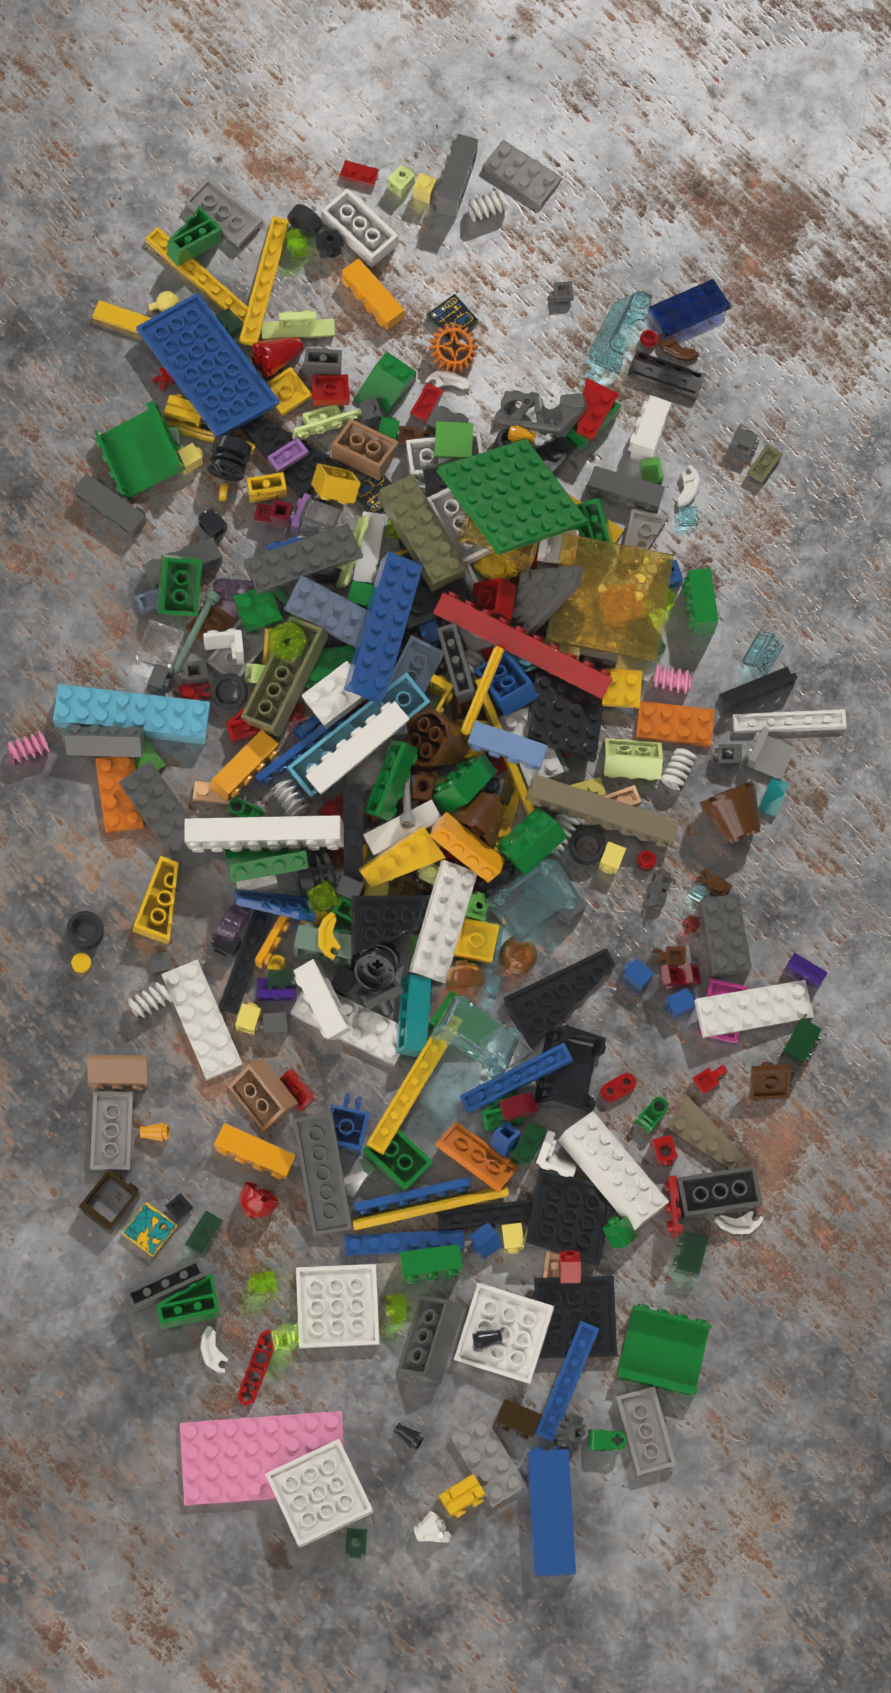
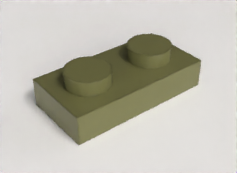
M767 444L747 471V475L762 484L783 453Z

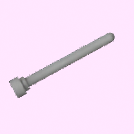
M409 778L408 782L403 786V813L400 816V827L403 829H411L415 826V817L411 813V786Z

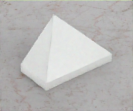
M361 1156L357 1158L344 1176L347 1196L351 1199L356 1196L375 1169V1166Z

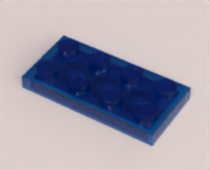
M711 279L650 306L649 312L665 337H668L729 310L730 303L714 279Z

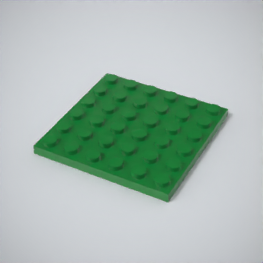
M527 439L439 466L437 469V473L497 555L583 527L588 522Z

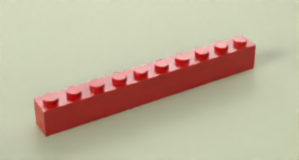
M451 591L448 594H442L433 614L451 623H456L457 626L601 699L604 698L613 680V677L610 676L611 673L601 668L599 671L593 668V663L587 660L581 662L576 659L577 655L569 651L566 654L559 651L561 647L551 642L549 645L542 642L543 638L533 634V636L526 634L527 630L518 625L515 628L510 626V621L499 617V619L492 617V612L484 608L482 611L475 608L476 604L469 600H465V602L459 600V595Z

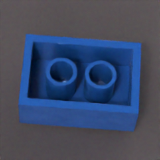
M503 652L488 689V694L506 717L536 700L538 696L532 681L508 652ZM488 661L474 669L477 679H482Z

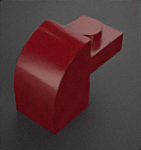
M274 500L273 505L257 503L253 519L254 523L271 525L273 529H286L290 524L293 505L291 502Z
M688 963L677 967L668 964L661 966L662 972L660 976L667 990L690 988L702 984L699 965Z
M533 1093L519 1094L499 1101L504 1120L508 1122L523 1117L530 1119L536 1117L535 1113L539 1112Z

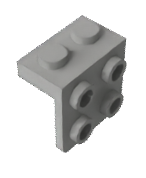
M763 726L761 732L757 731L753 742H756L754 748L750 747L745 758H748L746 766L781 780L794 752V747L768 736L770 729Z

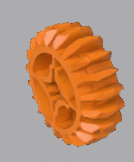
M455 323L451 324V328L445 324L444 330L439 327L437 329L438 333H433L432 336L435 339H430L432 345L429 346V350L434 352L430 354V357H436L433 361L434 364L440 362L439 369L444 365L446 366V372L450 368H452L453 373L456 372L457 368L462 372L463 366L468 369L470 367L469 363H474L475 360L472 357H477L478 353L475 351L478 350V346L473 344L477 342V339H471L474 335L473 332L467 334L468 327L462 330V324H459L457 328H455ZM450 335L448 343L439 345L443 337ZM457 336L461 337L467 345L459 342ZM452 343L454 347L457 348L455 353L453 351V348H450ZM440 351H442V353H447L450 357V360L446 359ZM468 351L464 359L457 361L458 353Z

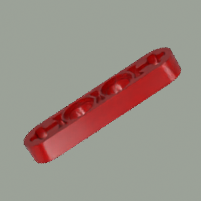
M264 1330L260 1334L240 1387L238 1399L244 1406H250L256 1401L275 1350L277 1335L272 1330ZM268 1334H271L274 1340L269 1342L267 1349H271L270 1352L265 1349H259L260 1345L264 1347L265 1340L263 1337H267ZM258 1353L266 1354L267 1361L265 1363H257L255 1358ZM251 1372L259 1373L260 1380L258 1382L252 1383L249 1381L248 1376ZM246 1383L251 1387H257L256 1390L252 1388L250 1395L253 1398L248 1399L247 1402L241 1396L242 1393L246 1394L248 1391V1387H244Z

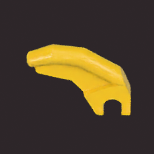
M330 912L323 918L319 926L318 947L326 957L334 961L336 956L330 951L332 949L340 951L341 947L333 935L336 915Z

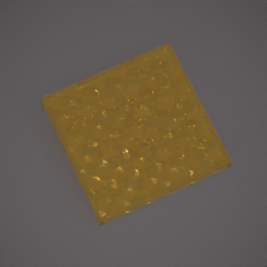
M564 533L558 567L580 566L584 570L580 587L549 618L546 642L657 662L674 555Z

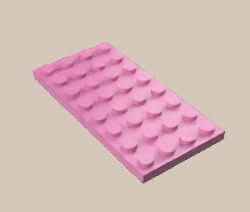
M342 1411L180 1423L184 1505L276 1499L265 1474L337 1439H340L344 1448Z

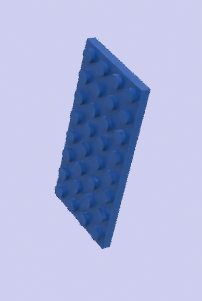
M199 293L192 295L136 327V331L215 437L227 435L279 405V399Z

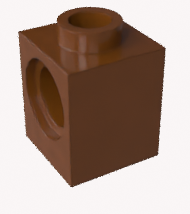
M417 772V775H411V799L430 801L434 777H428L429 773ZM419 781H422L425 785L423 791L418 789Z

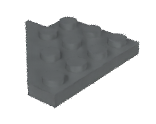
M580 566L521 570L510 623L513 625H524L523 628L527 630L526 634L532 636L580 587L584 569Z

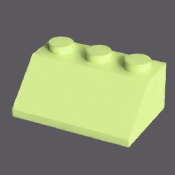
M605 738L604 776L611 778L627 777L629 779L645 778L651 781L661 779L663 764L661 742Z

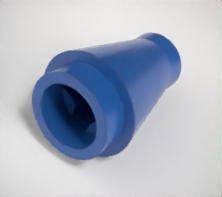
M313 715L311 718L296 724L293 734L301 741L312 733L321 722Z

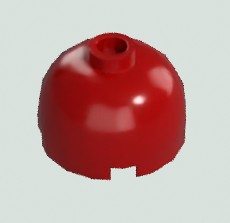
M246 1181L239 1195L240 1205L244 1209L243 1213L251 1219L254 1216L265 1218L271 1215L279 1205V1200L268 1190L256 1188L257 1184Z

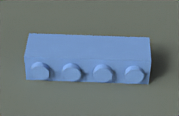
M478 721L474 722L468 740V745L471 746L470 749L481 752L484 750L489 752V756L495 758L502 756L507 758V762L516 765L518 762L523 763L525 768L536 771V768L541 769L548 749V745Z

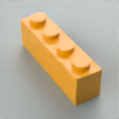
M359 258L342 270L341 281L344 286L349 287L353 291L354 297L358 301L361 300L367 312L372 313L376 317L375 319L381 327L384 326L386 330H389L404 319L405 310Z
M261 730L211 780L210 789L226 802L231 798H236L241 791L240 789L244 785H249L253 780V776L261 772L265 768L266 763L269 760L272 761L277 756L279 744Z
M446 812L434 823L430 837L487 883L501 872L505 859Z
M226 1123L223 1124L214 1143L217 1153L223 1156L229 1154L235 1157V1161L241 1164L247 1162L253 1165V1169L259 1172L265 1170L271 1173V1177L280 1181L282 1178L287 1180L296 1160L295 1154Z

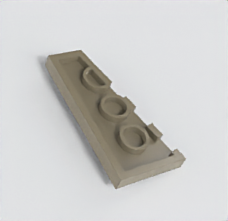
M688 1096L666 1127V1130L727 1170L734 1169L743 1156Z

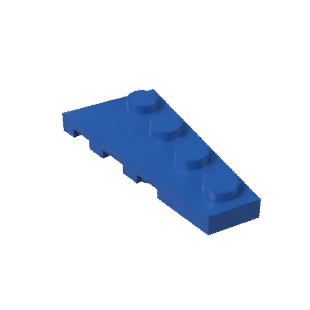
M234 889L233 897L236 905L306 922H315L316 915L309 897L303 898L302 896Z

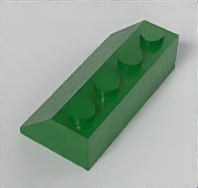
M391 740L365 807V813L385 821H390L395 816L396 804L403 796L404 791L402 789L410 778L411 773L409 771L417 760L418 755L416 753L418 749L405 742Z

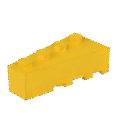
M420 825L361 867L359 871L368 884L374 887L445 859V856L424 826Z
M160 856L132 932L167 945L169 944L179 862Z

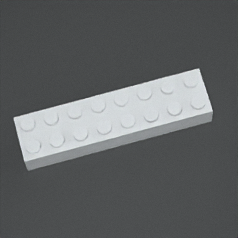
M340 816L185 819V843L193 852H204V849H212V852H223V849H231L233 852H240L242 849L262 851V848H269L270 851H280L281 848L297 851L308 847V850H319L320 847L337 850L339 847H344V824Z

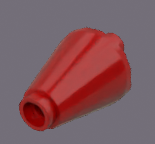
M299 337L258 341L252 345L254 356L251 357V360L255 367L258 366L263 377L268 378L297 357L304 350V346Z

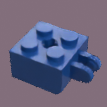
M346 1094L343 1107L331 1104L330 1111L333 1113L339 1150L361 1154L370 1112L360 1110L362 1101L360 1096L356 1099L355 1109L348 1108L351 1097L350 1094ZM345 1126H349V1130H352L348 1132H343L341 1128L344 1129Z

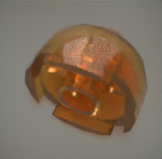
M513 936L507 939L500 948V964L505 971L512 975L527 974L534 968L538 953L530 939L525 936Z
M467 960L456 961V965L449 968L445 977L447 990L485 984L484 975L480 967L474 963H468Z

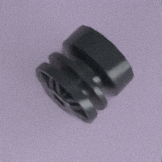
M229 435L216 436L211 448L212 454L209 456L207 471L223 480H243L247 469L246 462L249 461L252 450L250 444L240 438Z
M322 852L323 861L321 862L318 854H314V863H310L307 856L309 869L296 871L303 898L314 896L316 892L315 886H319L323 894L326 893L325 884H328L330 892L335 891V871L327 852Z
M385 942L371 949L361 951L354 969L359 983L371 990H383L389 987L395 978L400 964V952L391 942Z

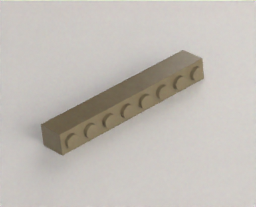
M537 774L531 779L526 796V801L531 802L534 806H544L556 813L563 812L570 818H581L589 824L597 823L602 825L604 829H615L626 836H637L639 840L655 842L659 847H668L674 843L679 824L677 820Z

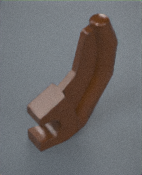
M672 333L669 334V340H664L663 334H659V346L663 353L677 360L685 361L699 357V353L695 349L679 345Z

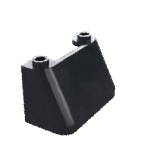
M568 1025L550 1029L545 1038L543 1053L565 1043L573 1062L537 1080L535 1102L544 1106L584 1114L591 1113L596 1105L594 1097L588 1094L594 1060L605 1053L606 1038Z

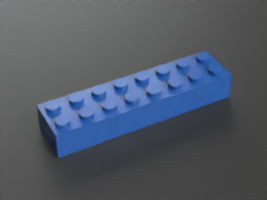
M390 551L382 558L344 690L379 703L387 695L423 565Z

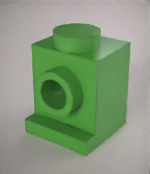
M481 892L471 894L465 914L466 919L485 921L490 899L486 898V894ZM477 902L481 904L480 909L476 907Z

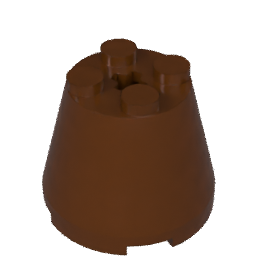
M433 709L414 714L407 724V734L403 736L406 737L407 744L418 749L415 764L423 767L458 764L465 757L470 747L468 745V735L460 731L462 727L443 713Z
M753 781L746 782L699 802L703 812L723 839L728 841V844L744 839V834L746 837L761 831L756 789Z
M480 790L468 804L453 810L449 814L494 850L505 809L500 802L501 798L497 794H489Z

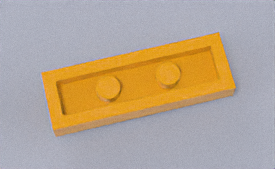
M279 916L255 958L256 967L263 969L265 964L268 965L273 957L271 953L274 948L277 949L280 946L283 932H287L291 926L290 917Z

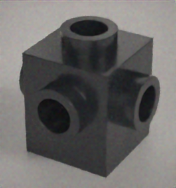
M326 230L323 233L316 234V246L320 259L326 257L334 258L341 254V247H344L342 236H338L337 230Z

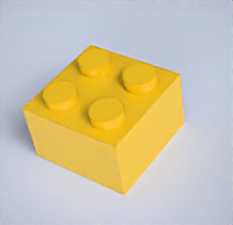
M317 463L311 485L321 499L326 501L334 499L341 504L347 505L348 503H355L360 481L350 470Z

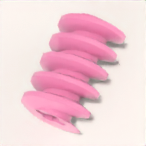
M657 664L653 682L655 683V688H658L660 683H662V689L664 690L667 685H669L670 691L677 687V693H680L682 688H684V693L687 695L691 687L693 673L689 676V671L686 670L682 675L680 668L674 673V667L667 671L666 665L660 670L659 664Z
M40 731L37 732V738L33 734H30V740L23 736L22 743L19 739H15V745L8 741V750L13 765H15V759L22 763L23 756L28 761L29 754L36 758L37 751L41 756L44 755V749L50 753L45 736Z

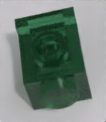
M229 308L220 311L216 315L233 339L242 332L243 322Z
M268 969L267 989H272V985L275 986V989H287V986H295V974H292V970Z
M347 1528L345 1555H349L350 1559H361V1556L366 1555L367 1529ZM359 1540L360 1546L354 1547L352 1542Z

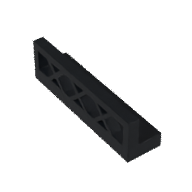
M636 351L628 375L695 398L699 395L706 375Z
M787 666L719 694V698L726 712H730L795 685L798 677L796 673L791 674Z

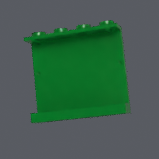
M153 400L146 403L148 410L102 434L98 430L94 431L97 436L95 441L98 447L103 450L102 458L110 467V470H108L109 474L117 483L115 488L118 494L126 499H130L186 470L160 407Z
M262 848V851L242 849L240 852L224 849L232 883L309 869L306 850L304 851L303 848L297 851L289 850V848H281L280 851H270L269 848Z
M634 1305L616 1378L649 1387L655 1386L657 1389L694 1398L697 1394V1383L709 1330L712 1325L707 1324L708 1321L696 1318V1321L688 1319V1316L677 1313L675 1316L668 1314L669 1311L664 1309H657L655 1311L649 1309L648 1305Z

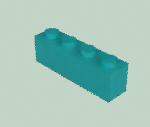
M410 974L401 980V987L404 993L400 995L397 1053L418 1058L427 1043L430 1029L428 1021L431 1011L430 996L432 986L430 978Z

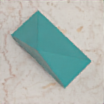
M771 777L758 810L776 817L789 783Z

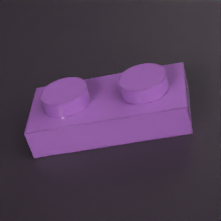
M297 437L269 455L267 460L275 471L280 473L307 456L308 450Z
M304 493L303 498L298 499L296 509L298 510L295 515L292 514L289 524L291 525V533L299 534L311 505V495Z

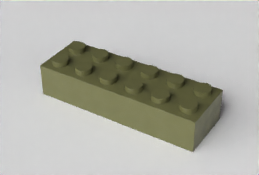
M413 474L380 489L378 500L413 561L423 565L421 575L430 591L433 592L464 577L466 566Z
M292 616L289 617L241 715V718L248 725L278 737L281 736L329 637L323 628Z

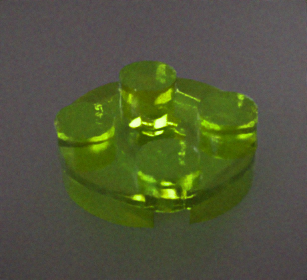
M294 622L282 623L270 630L268 634L270 652L283 661H291L298 658L307 643L304 631ZM286 638L291 639L288 646L285 643L283 644Z

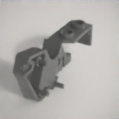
M518 390L505 391L504 397L501 399V408L506 415H509L511 405H515L517 401H521L522 405L511 415L510 419L501 418L500 425L509 428L510 426L518 425L527 430L538 431L543 435L549 433L563 437L568 434L587 410L586 398L581 393L561 395L560 404L553 409H547L538 393L530 392L528 394ZM534 406L537 422L521 421L525 413Z

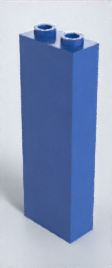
M553 1446L552 1450H544V1447H532V1451L527 1452L534 1577L575 1575L569 1449H564L563 1446Z

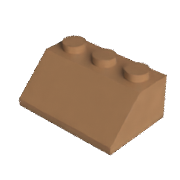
M350 419L332 443V458L380 481L390 467L399 442Z
M87 1055L88 1085L94 1090H103L104 1087H112L113 1090H123L124 1087H132V1090H143L144 1087H148L149 1063L147 1056Z
M263 1058L248 1064L228 1086L263 1132L288 1115L298 1104Z

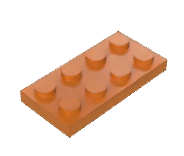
M640 701L636 739L711 747L715 709Z
M108 756L95 758L105 832L113 833L144 828L142 816L118 784L120 780L136 771L134 757Z
M457 1121L452 1124L435 1145L498 1193L519 1168Z

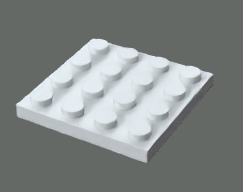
M376 1264L296 1268L299 1349L379 1345Z
M478 1283L454 1360L531 1384L555 1307ZM500 1329L503 1341L483 1350L475 1349L472 1339L473 1333H476V1331Z
M340 1439L265 1474L299 1548L374 1513Z

